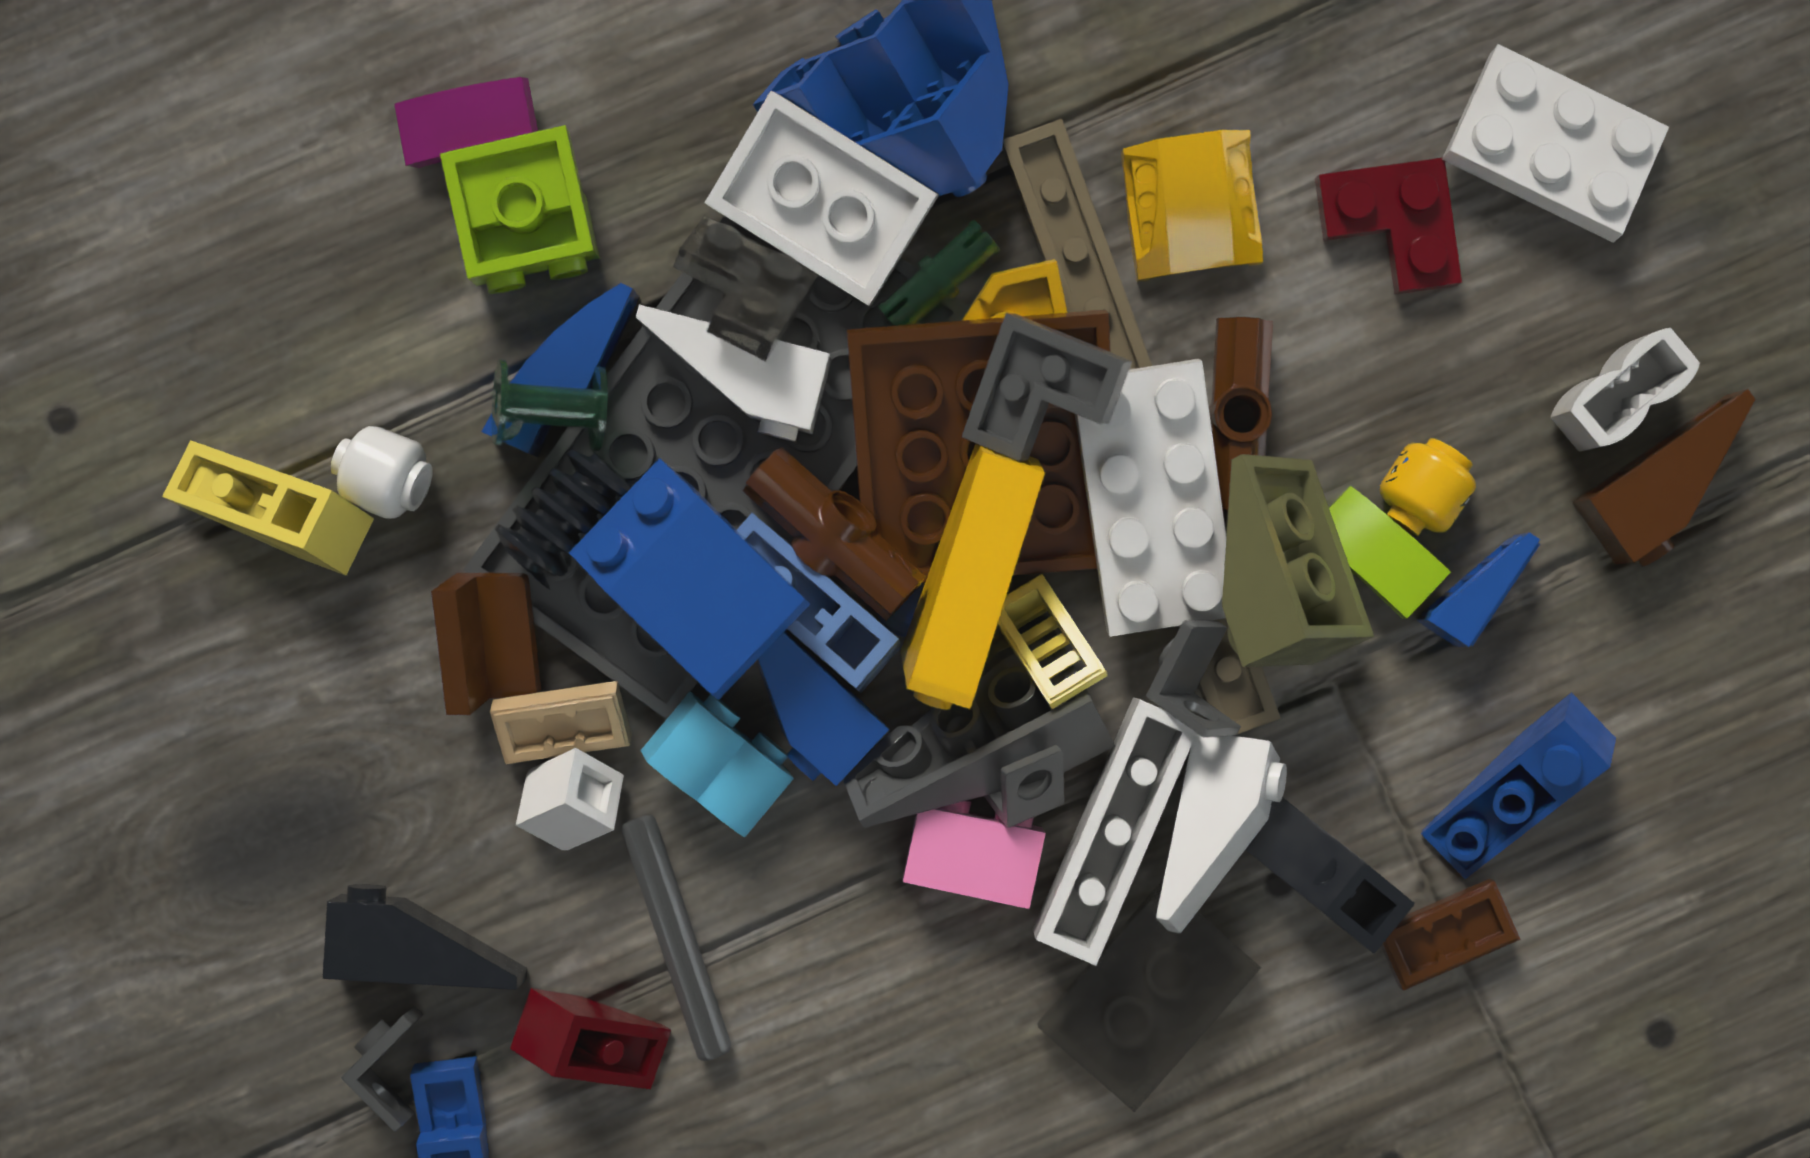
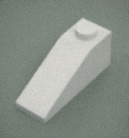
M643 305L638 306L636 318L641 324L749 418L760 421L759 433L789 441H796L798 431L813 434L831 364L830 353Z
M1198 733L1196 734L1190 749L1156 919L1168 931L1181 933L1268 821L1272 801H1281L1285 790L1287 768L1285 763H1279L1280 757L1271 741L1240 736L1204 738Z

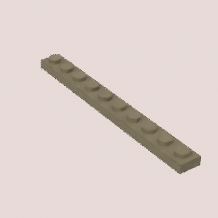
M1059 119L1004 139L1002 149L1043 262L1053 259L1057 261L1067 312L1106 310L1109 313L1111 353L1131 360L1132 364L1129 370L1152 366L1063 120ZM1226 618L1217 619L1227 629L1198 685L1202 698L1239 724L1241 728L1238 734L1281 719L1262 666L1242 667L1240 658L1233 650L1228 639L1229 626Z

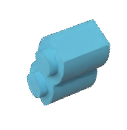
M689 692L645 744L641 752L647 763L661 775L697 800L731 829L746 837L794 779L783 765V762L788 758L786 756L787 753L761 732L752 740L738 730L735 725L741 717L722 700H718L710 694L704 702L692 692Z

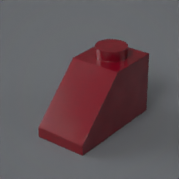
M531 988L510 1049L552 1077L651 1090L672 1029L582 996Z

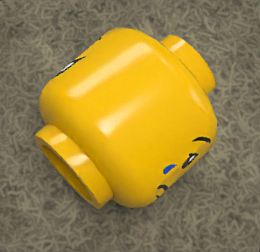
M1430 438L1426 444H1408L1380 485V495L1391 507L1387 515L1408 533L1417 537L1424 528L1439 533L1448 531L1475 491L1476 481L1469 472L1473 466L1472 462L1453 447L1435 438Z

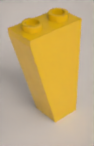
M977 443L974 446L900 651L907 689L914 691L913 696L926 705L945 710L950 709L952 703L968 709L972 705L1045 474L1039 460L1029 456L1027 461H1017Z

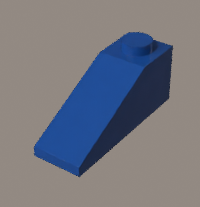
M784 631L756 660L781 730L789 744L793 747L786 756L811 780L814 781L822 773L837 786L889 731L883 721L788 632Z

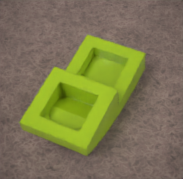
M1349 486L1329 507L1352 574L1359 577L1402 619H1408L1451 573L1414 537L1352 486Z

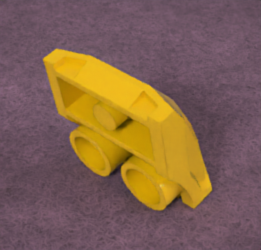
M1215 130L1160 138L1122 149L1121 159L1125 183L1127 218L1137 282L1173 274L1248 264L1252 266L1263 263L1262 238L1252 175L1250 130Z

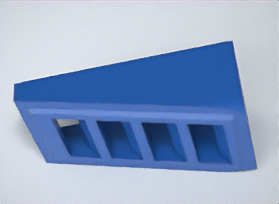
M1530 532L1508 538L1424 610L1417 621L1455 647L1473 646L1540 546V543H1538L1540 539Z

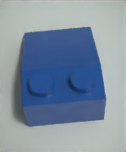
M661 458L653 464L569 552L621 608L718 700L810 605L691 484Z

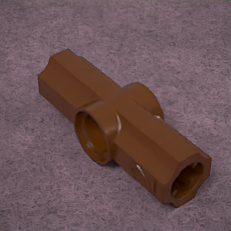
M1252 317L1216 319L1212 399L1209 406L1223 512H1228L1232 459L1241 454L1265 456L1267 429L1272 418L1271 403L1269 402L1273 321ZM1238 399L1250 405L1254 412V423L1249 432H1235L1227 426L1224 421L1223 411L1229 400Z
M783 447L775 450L747 480L743 492L793 536L791 542L797 556L817 573L828 577L837 576L886 621L910 598L926 578L922 572L875 531L877 527L876 521L871 512L860 501L845 492L829 490Z

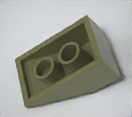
M1241 454L1232 459L1222 608L1229 626V642L1239 656L1242 667L1313 665L1374 637L1312 460Z

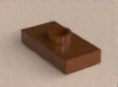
M1487 879L1407 914L1381 947L1399 988L1404 991L1521 939L1496 882L1492 879Z

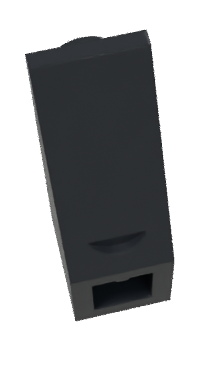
M1283 797L1280 802L1272 801L1268 821L1245 849L1373 954L1376 953L1415 905L1410 898Z

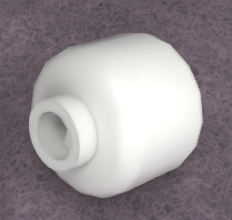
M375 426L363 428L352 440L343 439L337 446L331 461V472L337 475V491L339 495L362 510L388 519L397 518L407 510L415 511L423 502L433 475L432 466L426 462V454L421 444Z

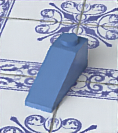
M751 513L737 531L810 603L787 630L857 691L862 693L902 647L900 640L828 577L817 573L807 566L797 556L791 545L755 514Z

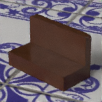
M456 573L431 591L446 715H471L490 698H506L541 692L530 582L526 573Z

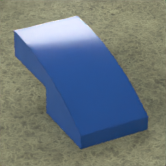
M477 1056L415 1063L411 1070L410 1078L420 1130L416 1142L418 1158H489L485 1109Z

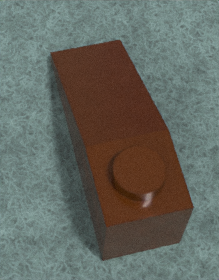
M1749 389L1725 395L1572 502L1615 564L1635 563L1638 561L1641 567H1644L1658 560L1674 548L1675 545L1670 538L1684 529L1690 522L1756 400Z

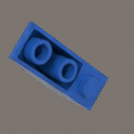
M1571 692L1508 745L1422 830L1421 835L1464 879L1468 878L1611 767L1616 737Z

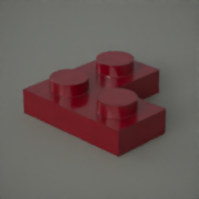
M1442 158L1319 174L1315 178L1323 241L1386 233L1394 295L1454 287L1462 283L1446 164Z

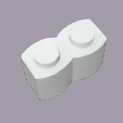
M1671 328L1662 329L1632 340L1620 347L1609 357L1599 376L1585 380L1566 392L1556 404L1551 419L1579 452L1616 443L1631 434L1641 424L1650 405L1666 401L1681 392L1695 376L1700 362Z

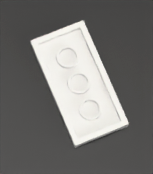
M1193 359L1131 369L1127 374L1109 424H1099L1075 414L1106 631L1109 637L1180 626L1185 620H1217L1226 618L1222 608L1226 531L1202 360Z

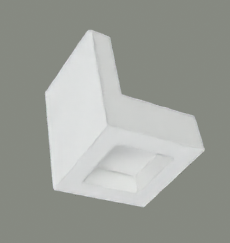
M577 748L569 750L531 768L527 772L516 826L561 850L572 849L609 833L615 827L624 775Z

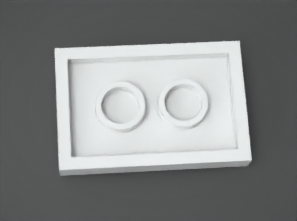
M1497 44L1485 63L1442 160L1614 243L1625 231L1669 127Z
M770 91L706 199L705 204L863 303L871 306L939 194L781 95Z

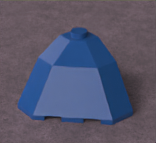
M902 0L893 12L884 19L880 12L875 9L835 36L841 47L808 59L801 58L781 71L753 103L754 108L758 112L770 91H774L936 192L939 196L951 192L955 197L965 196L978 189L987 180L986 171L1000 154L1003 146L1009 83L992 0Z

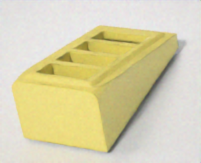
M1043 574L1006 595L997 626L1051 709H1054L1108 676L1101 662ZM1048 611L1051 617L1026 632L1019 633L1017 629ZM1058 627L1062 633L1031 651L1028 645ZM1068 644L1072 646V651L1044 668L1038 663ZM1080 660L1086 666L1055 686L1049 680Z

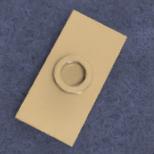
M618 681L492 700L490 714L505 764L557 757L574 748L585 753L630 746L632 733Z

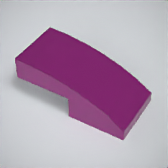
M525 77L478 83L394 103L405 166L422 168L440 163V153L538 131L529 80Z

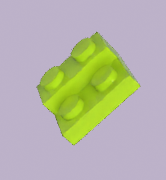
M566 125L440 153L467 278L476 286L486 284L490 294L510 292L526 286L524 275L549 270L550 279L552 280L572 278L588 272L586 261L600 258L587 198L582 190L570 132Z

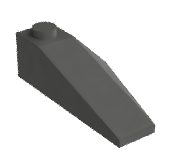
M1048 616L1020 630L1019 633L1022 634L1026 632L1027 630L1046 620ZM1053 630L1028 645L1029 649L1032 651L1057 636L1056 631ZM1003 639L990 646L970 709L953 703L951 708L947 710L933 707L912 726H898L860 760L845 776L843 782L862 826L866 828L1002 791V767L1054 745H1058L1063 751L1064 773L1115 747V744L1086 689L1051 709L1007 640ZM1063 647L1038 663L1044 668L1067 654ZM1074 665L1049 680L1055 686L1077 673ZM1037 770L1030 773L1022 780L1019 786L1046 779L1047 770Z

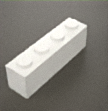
M1133 697L1114 740L1115 747L1111 748L1033 927L1036 940L1095 966L1098 963L1197 734L1166 710Z

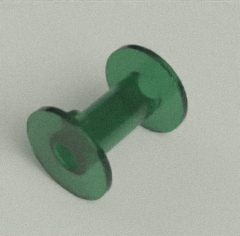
M499 359L495 370L492 397L493 444L501 445L503 441L516 437L521 430L522 424L588 428L591 451H600L607 417L608 388L605 368H595L591 389L508 383L507 361ZM506 422L512 423L508 429H505Z

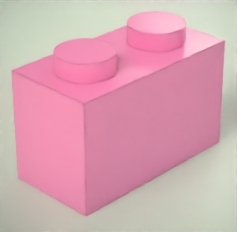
M969 800L916 814L903 873V882L1030 909L1046 834L1042 827L1032 825L1033 818L1007 828L996 812L995 817L970 812L971 801Z

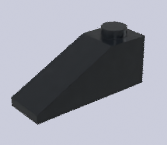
M372 884L348 885L347 894H341L327 901L322 979L517 990L527 979V967L407 898L386 896V886Z

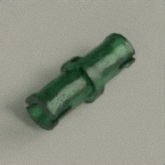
M972 219L968 226L932 259L925 255L917 263L920 270L888 299L877 305L892 325L918 324L945 298L952 302L960 294L957 287L994 254L996 255L1000 252V248L986 231L984 233L981 231L982 227L975 220Z

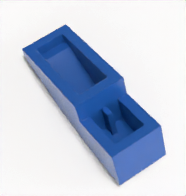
M620 283L589 302L559 326L520 368L500 396L481 432L538 457L564 400L583 408L599 386L640 297L635 290Z

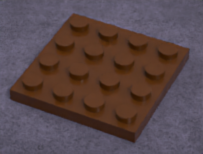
M1106 310L1022 316L1111 352L1109 313ZM1004 317L847 330L860 502L873 515L877 525L875 531L926 576L922 583L926 582L976 444L963 438L962 434ZM1049 403L1030 457L1039 460L1045 474L1013 575L1097 569L1075 413Z

